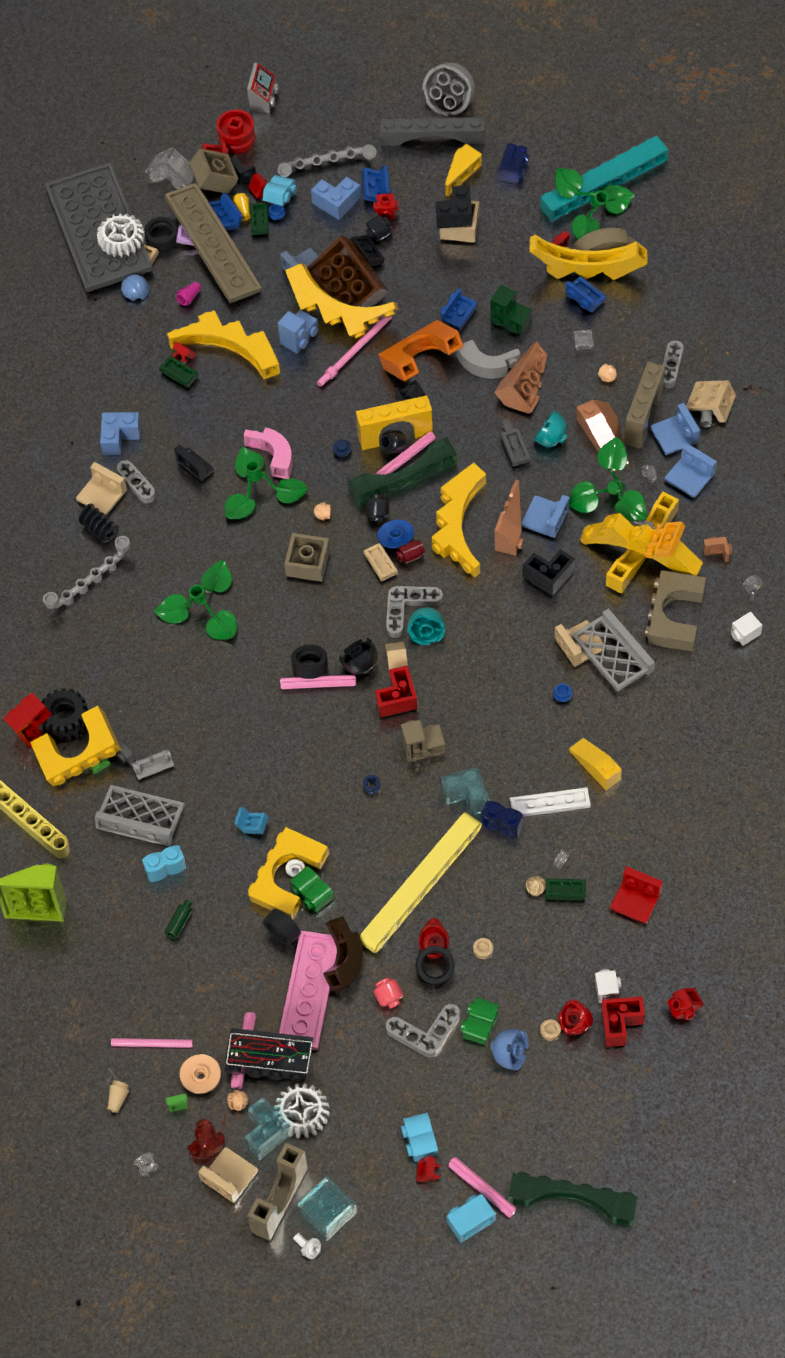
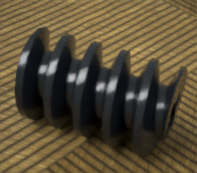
M94 504L86 505L79 514V523L84 525L100 542H109L118 534V525L114 526L115 523L109 521V517L100 512L98 508H95Z

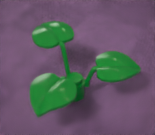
M559 167L555 173V187L562 197L570 199L574 194L590 196V203L593 209L587 217L585 215L575 217L571 224L572 233L577 240L590 232L600 229L599 222L591 218L598 207L605 204L609 212L619 214L628 207L634 197L631 191L618 185H609L603 191L600 190L596 193L579 192L578 190L582 188L583 181L578 172Z
M614 437L600 448L597 457L601 467L605 469L610 468V473L614 480L608 483L606 489L596 491L592 482L584 481L578 483L570 492L569 507L582 513L592 512L599 504V497L596 494L609 492L613 495H619L620 501L615 505L616 513L622 514L628 521L645 520L648 518L644 497L636 490L625 492V483L619 480V477L614 472V470H623L628 460L623 442L620 438Z
M242 447L236 458L235 470L241 477L248 476L247 496L243 494L230 496L224 506L225 517L229 519H242L254 511L255 501L249 499L251 496V482H258L262 477L277 491L276 497L282 503L297 501L307 492L308 487L305 483L293 478L289 480L282 479L278 484L279 487L275 486L267 477L265 471H262L265 465L263 456Z
M221 560L211 566L203 574L201 585H193L190 588L188 604L187 599L183 595L173 594L164 599L154 609L155 613L165 622L178 624L189 617L187 608L191 607L192 601L198 605L204 604L213 617L206 624L208 635L216 640L232 639L237 632V621L234 615L227 610H221L215 615L206 602V592L212 593L214 590L217 593H222L231 586L232 575L226 562Z

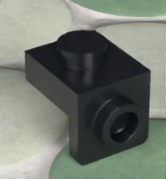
M237 157L231 159L241 185L250 182L254 174H256L255 166L251 165L244 168Z
M416 380L402 390L397 387L394 389L397 394L395 398L398 402L426 396Z

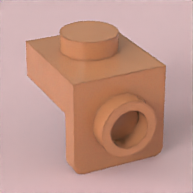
M711 537L704 540L703 553L704 556L723 553L724 562H728L729 555H732V547L730 543H727L726 537Z

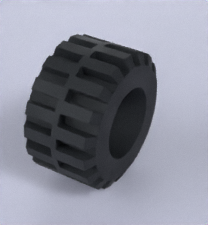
M61 688V691L53 690V694L48 693L47 699L43 698L42 703L52 714L42 723L43 729L55 740L59 738V741H64V739L71 741L72 737L76 739L87 728L81 714L88 711L87 703L84 697H81L78 691L74 693L73 689H69V691H66V688ZM64 710L74 712L67 719L55 718L59 712Z

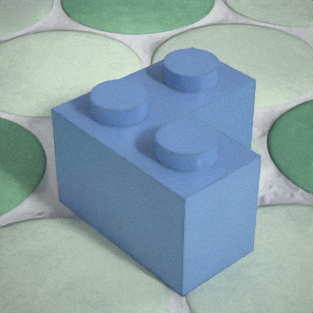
M346 176L334 187L322 179L311 190L312 204L340 220L361 198L360 184Z
M299 310L296 315L288 311L278 322L280 344L296 354L307 346L308 341L315 337L319 330L318 320L302 310Z
M139 412L102 413L100 445L103 455H121L122 440H140L141 422Z

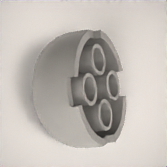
M447 62L437 65L427 73L423 81L422 90H424L426 103L434 112L448 116V114L456 115L464 111L472 103L475 96V82L465 67L457 63ZM446 95L443 103L447 109L455 108L462 101L463 105L455 111L448 112L439 109L435 100H439Z

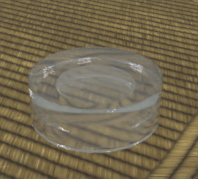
M647 464L642 467V474L646 482H655L657 480V473L654 466Z
M758 575L750 576L745 580L743 588L747 593H754L760 589L763 581Z
M562 850L555 858L552 866L557 870L560 869L568 859L569 853Z

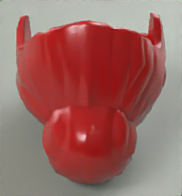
M437 918L429 919L419 934L418 946L422 951L430 946H441L449 949V936L443 924ZM431 953L427 957L429 959H437L443 955Z

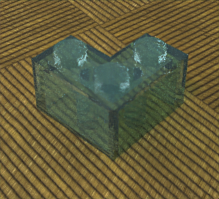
M478 766L440 777L441 790L446 804L465 799L471 816L490 810V799Z
M265 1097L248 1109L249 1117L257 1127L244 1137L246 1146L259 1161L289 1138V1131L291 1130L288 1123Z

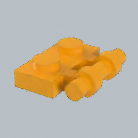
M666 522L665 526L657 524L651 533V541L647 543L645 548V557L652 558L654 553L657 557L674 556L685 528L683 522Z

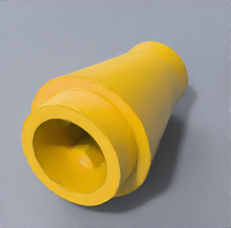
M244 193L236 194L232 202L243 215L242 221L250 219L249 197Z

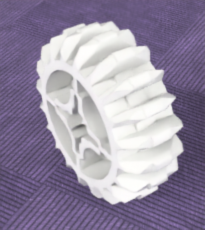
M120 213L119 216L113 214L112 218L106 217V222L101 221V226L98 227L97 232L98 244L103 252L106 251L108 255L112 254L114 257L120 255L121 258L124 254L129 256L130 252L135 253L136 249H140L145 238L144 228L139 219H135L134 215L129 217L127 213L124 216Z
M296 1083L295 1089L292 1090L288 1086V1093L281 1092L282 1098H277L276 1103L278 1105H274V1111H276L274 1118L277 1119V1126H282L283 1133L288 1131L290 1137L296 1133L298 1139L301 1137V1134H304V1137L307 1139L310 1132L312 1135H316L315 1129L322 1131V1124H327L325 1117H329L330 1113L327 1110L329 1109V1103H326L327 1098L325 1095L321 1096L322 1091L320 1089L315 1091V1086L313 1085L307 1089V1084L305 1083L302 1088H299V1085ZM303 1098L312 1100L315 1104H313L312 1102L307 1103L303 1100ZM296 1100V1103L293 1106H290L289 1109H286L292 1101ZM300 1104L302 1105V1109H304V1118H302L301 1113H299ZM317 1113L316 1117L307 1123L308 1118ZM288 1118L298 1120L301 1124L293 1123Z

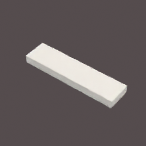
M587 787L510 798L513 818L585 809L591 806Z

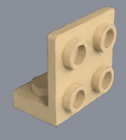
M729 380L699 381L695 383L686 407L689 411L713 410V414L718 422L724 423L727 420L736 394Z
M94 462L90 467L92 478L78 494L76 500L85 506L90 503L94 504L95 508H98L100 512L107 516L127 491L124 477Z
M587 620L570 629H565L562 624L555 627V640L574 667L589 660L580 645L572 639V634L589 624ZM583 634L579 639L584 642H590L591 635ZM593 636L592 643L603 644L599 636ZM591 647V653L599 655L602 653V649Z
M225 1147L209 1168L203 1166L198 1173L203 1183L235 1203L257 1174L258 1169Z

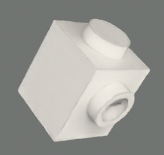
M749 612L732 623L731 635L735 641H739L744 646L761 635L762 624Z
M604 969L595 973L594 981L598 1003H602L604 999L619 998L621 980L620 977H616L615 970Z

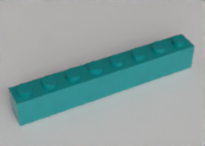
M657 136L647 139L644 143L632 147L627 152L619 154L608 162L606 161L581 175L583 185L578 191L596 193L600 190L603 191L609 185L620 186L668 161L669 149ZM554 189L540 197V208L551 221H554L590 202V196L574 194L572 198L567 199Z

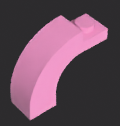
M265 427L263 433L245 430L243 436L246 447L265 450L273 455L270 464L271 476L289 480L293 462L288 441L280 433Z

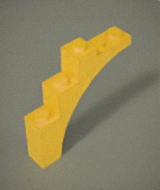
M536 234L530 237V252L547 264V272L556 279L576 272L587 280L603 272L612 280H615L647 265V249L637 241L614 249L583 251L557 246L545 241Z
M300 263L285 270L302 311L309 313L316 310L318 306L326 324L333 326L340 323L341 319H343L349 336L356 339L366 335L365 332L369 331L367 323L369 325L379 322L378 318L383 316L385 318L395 315V311L399 310L395 302L375 307H356L344 304L332 298L319 287L305 264Z
M215 310L198 316L199 322L192 323L167 333L171 349H173L172 347L175 342L184 345H215L227 348L246 358L258 370L263 380L280 374L279 362L264 331L246 336L240 321L222 326Z
M472 463L441 487L440 498L445 506L436 512V523L441 530L432 536L431 547L436 554H440L443 558L450 554V557L455 562L458 561L462 565L466 573H470L475 578L480 574V563L471 554L465 543L462 522L470 501L486 485V473L475 463Z
M617 513L607 515L601 523L586 525L580 541L584 545L609 544L620 546L645 555V548L647 543L651 541L653 529L648 524L634 527L622 514ZM679 541L674 556L657 557L655 553L652 556V559L663 564L673 572L697 576L703 564L681 541Z

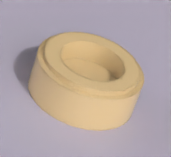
M487 938L476 940L473 945L474 955L479 959L489 958L493 953L492 942Z
M553 1019L544 1021L540 1028L541 1036L547 1041L558 1039L561 1034L560 1024Z

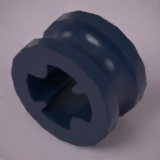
M368 775L364 778L363 787L365 792L372 795L380 791L381 784L377 776ZM369 782H372V784H373V782H375V786L372 787V785H371V786L369 787L368 783H369Z

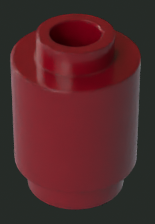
M413 540L398 547V552H396L398 560L407 564L422 557V554H425V549L420 540Z

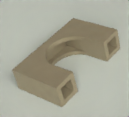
M647 362L626 417L624 440L626 445L640 449L643 447L647 436L652 404H659L664 390V365Z
M661 570L660 577H656L654 588H657V593L652 595L651 604H654V609H650L648 616L651 624L646 626L645 637H648L649 645L693 652L697 626L671 621L665 616L663 608L669 602L675 600L702 603L706 577Z
M285 1143L276 1160L278 1172L267 1199L264 1201L256 1198L247 1216L251 1233L269 1241L308 1168L305 1151L288 1143Z

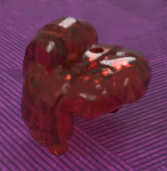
M201 1119L196 1123L194 1132L197 1140L192 1142L187 1149L191 1151V1155L196 1159L210 1158L220 1152L225 1144V1137L221 1132L216 1133L215 1127L209 1120Z

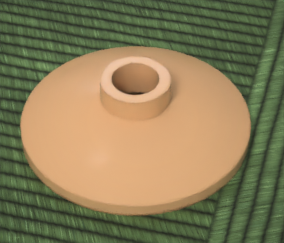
M204 1054L188 1058L180 1069L181 1083L188 1091L196 1094H203L213 1090L221 1077V1070L217 1061L211 1056ZM200 1074L205 1075L203 1079L197 1078Z

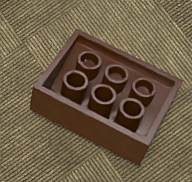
M341 235L307 267L312 278L322 290L332 298L350 306L371 307L389 292L352 240Z

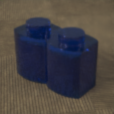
M495 801L486 802L481 812L482 824L489 829L500 830L507 836L518 837L523 827V814L516 809L505 808Z

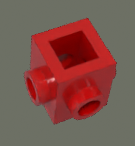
M394 193L376 195L377 202H373L374 213H378L382 217L386 216L388 221L396 220L395 211H399L398 200H394Z
M695 988L677 990L672 994L673 997L667 1001L670 1012L676 1019L689 1020L704 1006Z

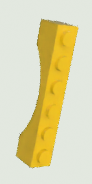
M662 492L654 503L646 521L654 523V528H656L657 524L665 526V523L671 522L677 514L679 499ZM627 549L607 572L606 586L622 594L647 557Z

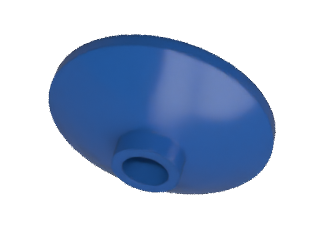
M392 520L379 528L377 538L384 547L398 548L413 539L414 528L405 520Z

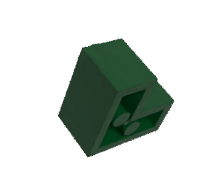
M500 285L490 299V321L495 325L507 328L513 333L522 335L532 321V309L517 303L516 291Z

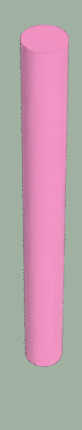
M111 1038V1046L193 1048V1040Z

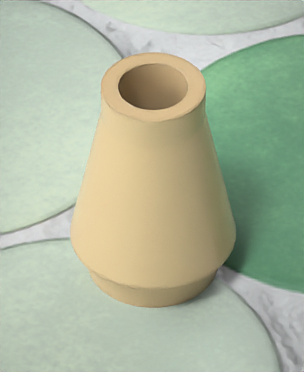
M113 1081L109 1087L107 1110L119 1113V1109L129 1093L128 1084Z

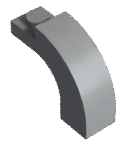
M473 340L463 343V347L456 351L459 362L467 371L488 379L505 377L508 374L507 369L513 368L521 358L518 348L498 356L485 355L477 348Z

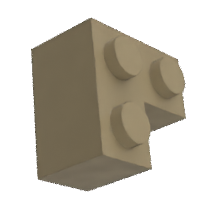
M409 720L401 724L402 744L408 762L445 753V742L439 724L427 725L422 728L420 720Z

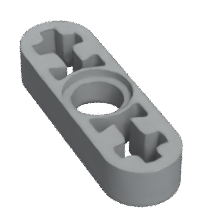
M671 341L667 345L663 362L665 366L664 388L674 387L677 381L683 355V344L679 341ZM674 348H677L676 355H672ZM672 361L675 362L677 365L675 367H669L667 366V363ZM668 373H670L671 378L669 381H666Z
M127 460L118 463V475L125 478L126 485L143 503L153 502L155 490L138 469ZM123 468H125L126 470L129 469V476L125 470H122ZM134 479L141 480V483L138 485H133L131 482ZM143 488H144V491H145L147 494L150 493L149 496H147L146 494L144 495L143 490H142Z

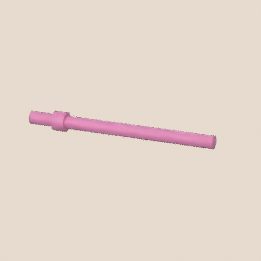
M384 316L342 358L325 371V374L317 381V384L322 387L329 379H333L338 374L337 371L392 319V316L388 318Z

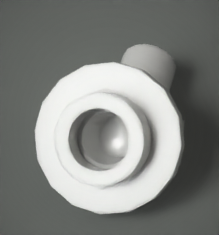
M292 859L286 864V873L294 877L305 868V864L299 859Z
M300 1233L294 1236L293 1239L302 1247L301 1252L309 1259H314L321 1251V1243L318 1239L311 1238L307 1241Z

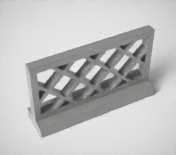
M609 608L602 612L601 617L572 634V639L580 645L582 651L617 692L643 675H650L654 672L655 662ZM602 623L606 630L605 633L594 631V628ZM583 634L591 635L590 642L581 641L579 637ZM593 636L604 637V643H592ZM606 638L615 639L617 646L606 645ZM591 647L601 648L602 655H593ZM605 649L616 651L615 658L604 656ZM618 651L626 652L629 655L628 660L617 658ZM603 661L614 662L613 669L604 668L602 666ZM616 663L628 664L627 671L615 670ZM636 665L641 670L637 673L629 672V666ZM614 674L626 676L625 681L618 684L614 680Z
M110 785L100 811H97L95 815V826L99 830L170 847L173 841L172 836L184 810L185 803ZM113 792L119 793L123 797L114 801L112 794ZM139 798L141 802L132 806L129 800ZM126 802L129 807L120 811L117 805ZM155 802L160 806L151 810L148 804ZM144 806L148 812L138 815L135 810ZM112 807L116 811L114 814L105 813L107 809ZM170 807L178 808L177 812L170 815L166 809ZM131 811L135 816L131 819L123 817L124 814H127ZM163 811L166 816L157 820L154 814ZM151 816L154 822L148 824L141 820ZM169 821L171 827L170 829L164 828L160 824Z

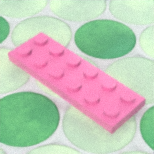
M301 931L279 1033L313 1037L312 1050L318 1051L330 993V987L323 973L334 965L337 958V948L331 935Z

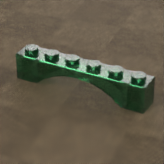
M445 437L430 444L425 454L408 468L384 475L363 473L348 480V490L358 507L365 505L366 499L372 498L371 494H383V497L395 490H401L411 483H417L427 476L435 475L443 469L453 467L457 464V453L448 438Z
M526 1172L513 1173L508 1196V1201L511 1204L531 1207L536 1203L549 1199H574L595 1207L612 1223L633 1227L638 1196L631 1192H613L612 1189L606 1187L597 1189L592 1188L589 1184L582 1183L576 1185L568 1180L555 1181L547 1176H530Z

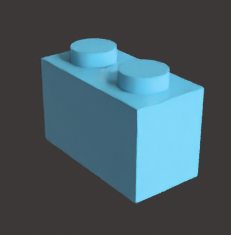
M482 1194L470 1197L465 1202L466 1204L460 1208L458 1206L454 1207L448 1212L447 1224L460 1243L496 1221V1213Z

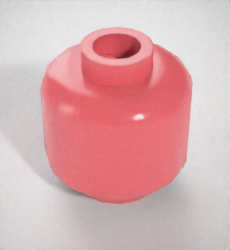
M388 977L375 984L376 988L373 992L380 1006H389L392 1009L401 1004L399 1000L404 994L395 979Z

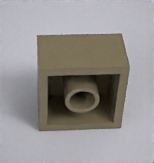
M199 148L190 161V166L201 189L228 194L238 181L228 154Z
M292 533L284 563L286 576L322 582L330 553L329 538Z

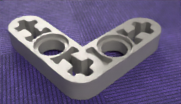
M394 586L390 588L386 620L388 636L398 638L403 634L405 606L440 605L443 601L441 589L437 587ZM396 593L399 594L398 598H394ZM413 593H418L421 595V597L416 600L412 599L410 596ZM433 594H436V599H432ZM393 609H399L401 611V613L396 616L392 615L390 612ZM393 621L397 622L396 631H393Z
M454 1004L446 1005L427 1033L398 1017H392L386 1022V1032L390 1037L426 1057H434L438 1054L458 1023L460 1010ZM452 1011H454L455 1017L451 1016L448 1020V1023L445 1022L448 1018L447 1012L451 1013ZM398 1024L400 1030L395 1029L392 1031L391 1025L395 1026ZM442 1026L446 1028V1033L438 1035L435 1033V1029ZM409 1033H416L418 1035V1039L414 1042L407 1040L406 1037ZM432 1043L434 1049L426 1050V1045Z

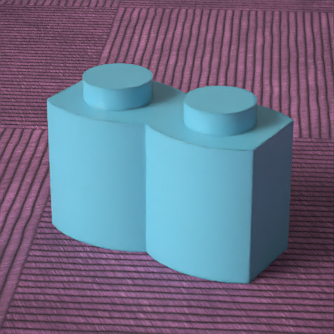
M274 175L264 188L263 201L284 206L286 202L290 201L291 196L296 194V180Z
M170 846L161 853H152L142 859L149 882L162 880L167 875L178 874L186 868L180 846Z
M428 1113L403 1119L404 1125L401 1126L403 1138L407 1137L409 1144L406 1145L408 1156H413L414 1162L427 1156H439Z

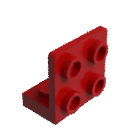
M626 866L623 872L622 883L610 909L647 924L662 893L663 881Z

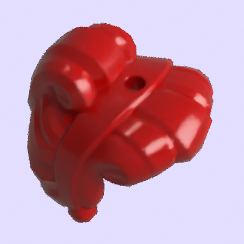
M578 1000L567 1001L558 1014L561 1030L569 1035L581 1034L593 1025L592 1013Z

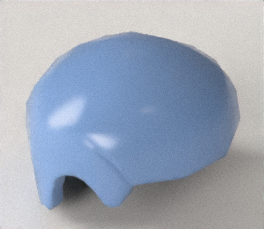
M133 274L122 281L121 291L124 297L132 301L136 298L143 300L149 294L150 287L144 277Z

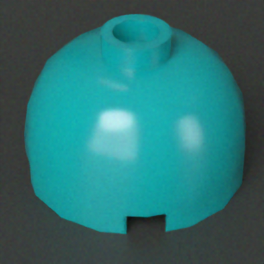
M555 410L552 411L534 440L544 447H554L559 442L562 444L568 436L566 434L568 427L565 418Z
M419 608L410 616L407 632L411 636L412 641L421 645H431L430 642L436 641L437 643L444 637L445 621L443 616L434 608Z

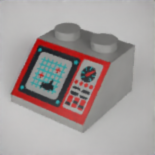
M254 63L247 88L249 108L251 112L270 114L271 108L275 106L274 96L278 94L279 84L276 83L275 75L260 64Z

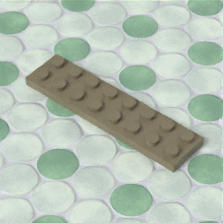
M197 183L166 193L165 200L229 303L261 292V285Z

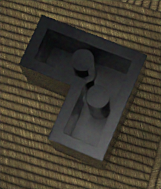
M470 185L452 186V200L435 201L437 229L472 227Z
M561 549L549 562L533 553L522 566V577L553 596L575 571L576 559Z

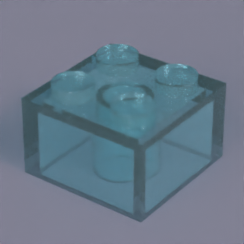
M328 1176L297 1203L298 1213L327 1241L358 1212L357 1204Z

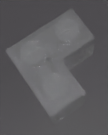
M174 148L154 155L145 170L152 180L160 182L168 179L178 189L190 185L194 178L190 162Z

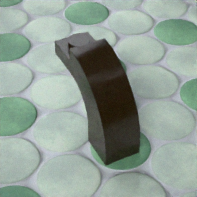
M344 916L325 923L337 948V958L334 965L323 973L331 991L344 988L353 982L359 974L363 961V948L358 931L351 932Z

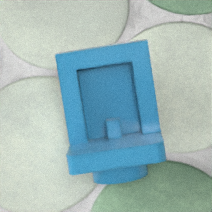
M240 807L235 818V825L243 833L263 834L269 816L266 813H249L244 807Z

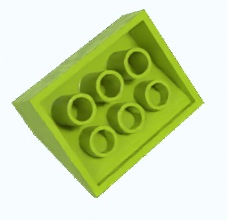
M49 863L34 865L0 878V906L4 918L64 921L67 899L56 866Z

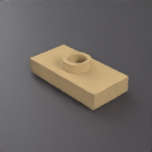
M380 543L363 550L365 557L381 582L398 574V570Z

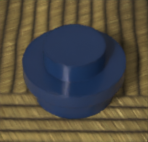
M344 439L338 440L333 444V451L339 457H346L351 451V444Z

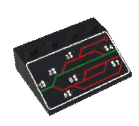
M231 1028L226 1048L224 1072H228L230 1075L249 1074L250 1077L254 1078L268 1076L273 1080L286 1078L292 1082L306 1081L313 1037Z

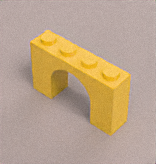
M428 395L356 411L357 433L362 450L380 447L379 434L381 430L395 422L404 421L411 423L415 439L423 437L428 432L433 433L432 409Z
M99 706L81 714L89 732V743L80 755L73 758L62 757L54 739L47 733L30 742L46 780L52 786L63 784L67 779L80 775L85 769L98 765L100 761L115 756L121 750L110 723Z
M285 827L284 831L278 834L277 844L274 849H270L268 852L266 864L260 867L256 882L250 885L248 895L251 902L271 911L272 909H278L293 920L302 902L300 897L279 888L275 884L274 876L277 869L287 861L299 859L321 870L329 855L328 846Z

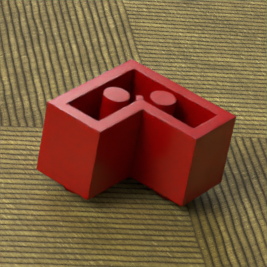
M408 665L389 669L391 687L375 690V700L380 718L418 709L417 697Z
M30 693L22 699L20 704L10 710L3 719L15 734L31 748L30 742L43 736L38 727L52 714L33 693Z
M643 996L602 1000L601 1013L606 1047L625 1046L627 1040L626 1026L644 1025Z

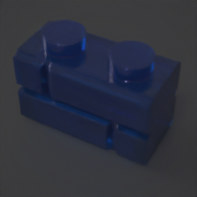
M511 143L507 144L498 170L499 181H509V183L518 184L520 178H524V166L528 165L530 155L527 154V147Z

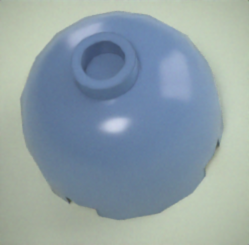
M515 1028L502 1030L491 1043V1050L495 1061L500 1066L510 1070H519L523 1066L527 1055H523L524 1050L529 1047L527 1033Z

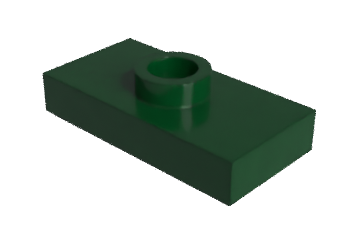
M267 202L250 203L251 235L269 234Z
M169 356L159 367L160 372L187 388L199 376L198 371L172 356Z
M546 878L545 899L586 900V879Z

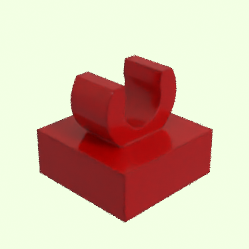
M254 174L248 188L257 199L263 198V191L267 180L261 174Z
M175 342L172 347L177 350L173 357L178 360L181 355L182 359L180 361L184 364L187 363L188 357L194 359L197 354L179 342Z
M427 1156L418 1161L417 1182L425 1183L428 1180L435 1181L440 1178V1175L434 1173V1170L441 1168L439 1163H435V1157Z

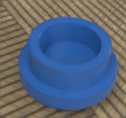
M272 204L268 209V216L273 220H280L285 216V209L281 205Z
M559 684L554 688L553 696L559 702H567L572 697V689L567 684Z

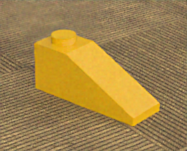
M468 144L459 148L454 155L445 182V195L447 197L452 194V186H460L482 166V154Z
M582 738L569 748L570 753L605 790H608L621 780L622 769L608 754L585 738Z

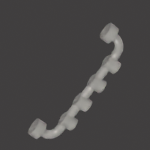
M366 144L358 148L348 146L339 152L330 150L324 155L314 153L310 158L296 157L294 161L281 162L277 167V171L280 176L288 177L292 172V168L302 169L304 166L311 164L318 166L325 161L336 162L339 158H354L358 154H363L366 159H372L376 156V149L373 145ZM349 150H353L351 155L347 154ZM331 154H336L335 158H330ZM315 157H319L317 162H314ZM302 161V164L297 165V162Z
M126 536L117 537L115 547L118 552L114 556L106 557L100 567L92 568L86 578L78 579L73 588L64 590L59 599L54 592L46 593L43 596L45 607L55 609L63 604L71 605L74 602L73 596L77 593L85 594L88 591L87 585L91 582H100L105 571H114L117 567L116 563L130 549L129 538Z

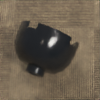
M366 638L367 641L365 642L362 639L357 640L344 649L345 655L343 657L339 656L340 663L348 672L359 675L368 674L373 671L378 660V652L371 639Z

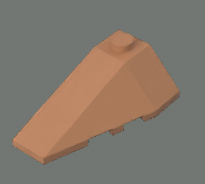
M538 342L533 343L502 379L494 392L505 406L528 414L532 413L538 403V388H541L542 385L540 381L541 373H544L547 354Z
M591 400L577 406L576 420L598 452L605 443L614 437L620 438L623 442L618 417L608 402Z
M515 480L508 501L504 505V512H501L495 528V551L516 556L518 549H522L524 539L521 538L518 480Z

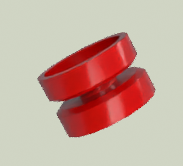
M234 109L223 113L218 118L216 127L219 145L222 140L226 141L229 154H243L251 150L255 145L256 135L253 117L249 113Z

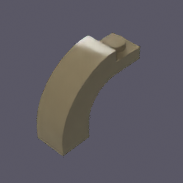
M604 228L584 235L572 246L575 250L599 251L626 246L636 241L634 238L627 236L625 229Z

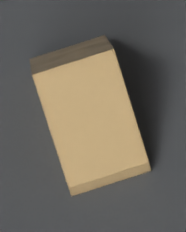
M404 642L385 644L389 669L408 665Z

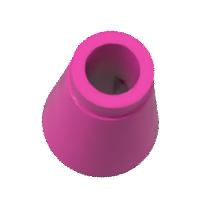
M193 282L180 289L176 295L177 301L183 306L190 305L201 290L200 284Z

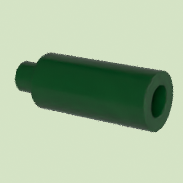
M185 900L183 905L180 904L164 931L168 937L178 938L192 912L190 909L192 903Z

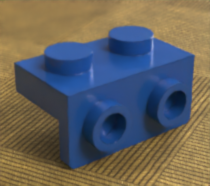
M383 165L380 171L369 168L362 169L363 199L377 202L376 195L390 194V175L387 166Z
M227 193L222 194L220 201L208 202L226 231L238 229L243 215Z
M581 276L573 283L567 281L565 284L566 295L591 313L606 301V295Z
M458 288L455 293L451 294L447 305L441 308V322L460 332L478 307V302L463 296L462 289Z

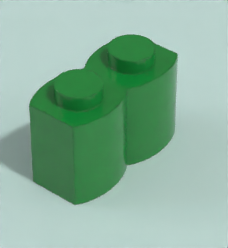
M306 866L289 880L291 892L304 899L303 904L308 910L313 909L317 913L335 898L332 889L309 866Z
M476 997L474 1002H470L467 1013H469L468 1019L463 1020L460 1031H463V1038L486 1046L497 1019L500 1005Z

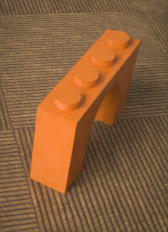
M435 320L379 353L378 356L385 371L402 381H406L419 373L413 358L414 355L429 349H438L450 355L462 348L463 343L457 330L439 320Z

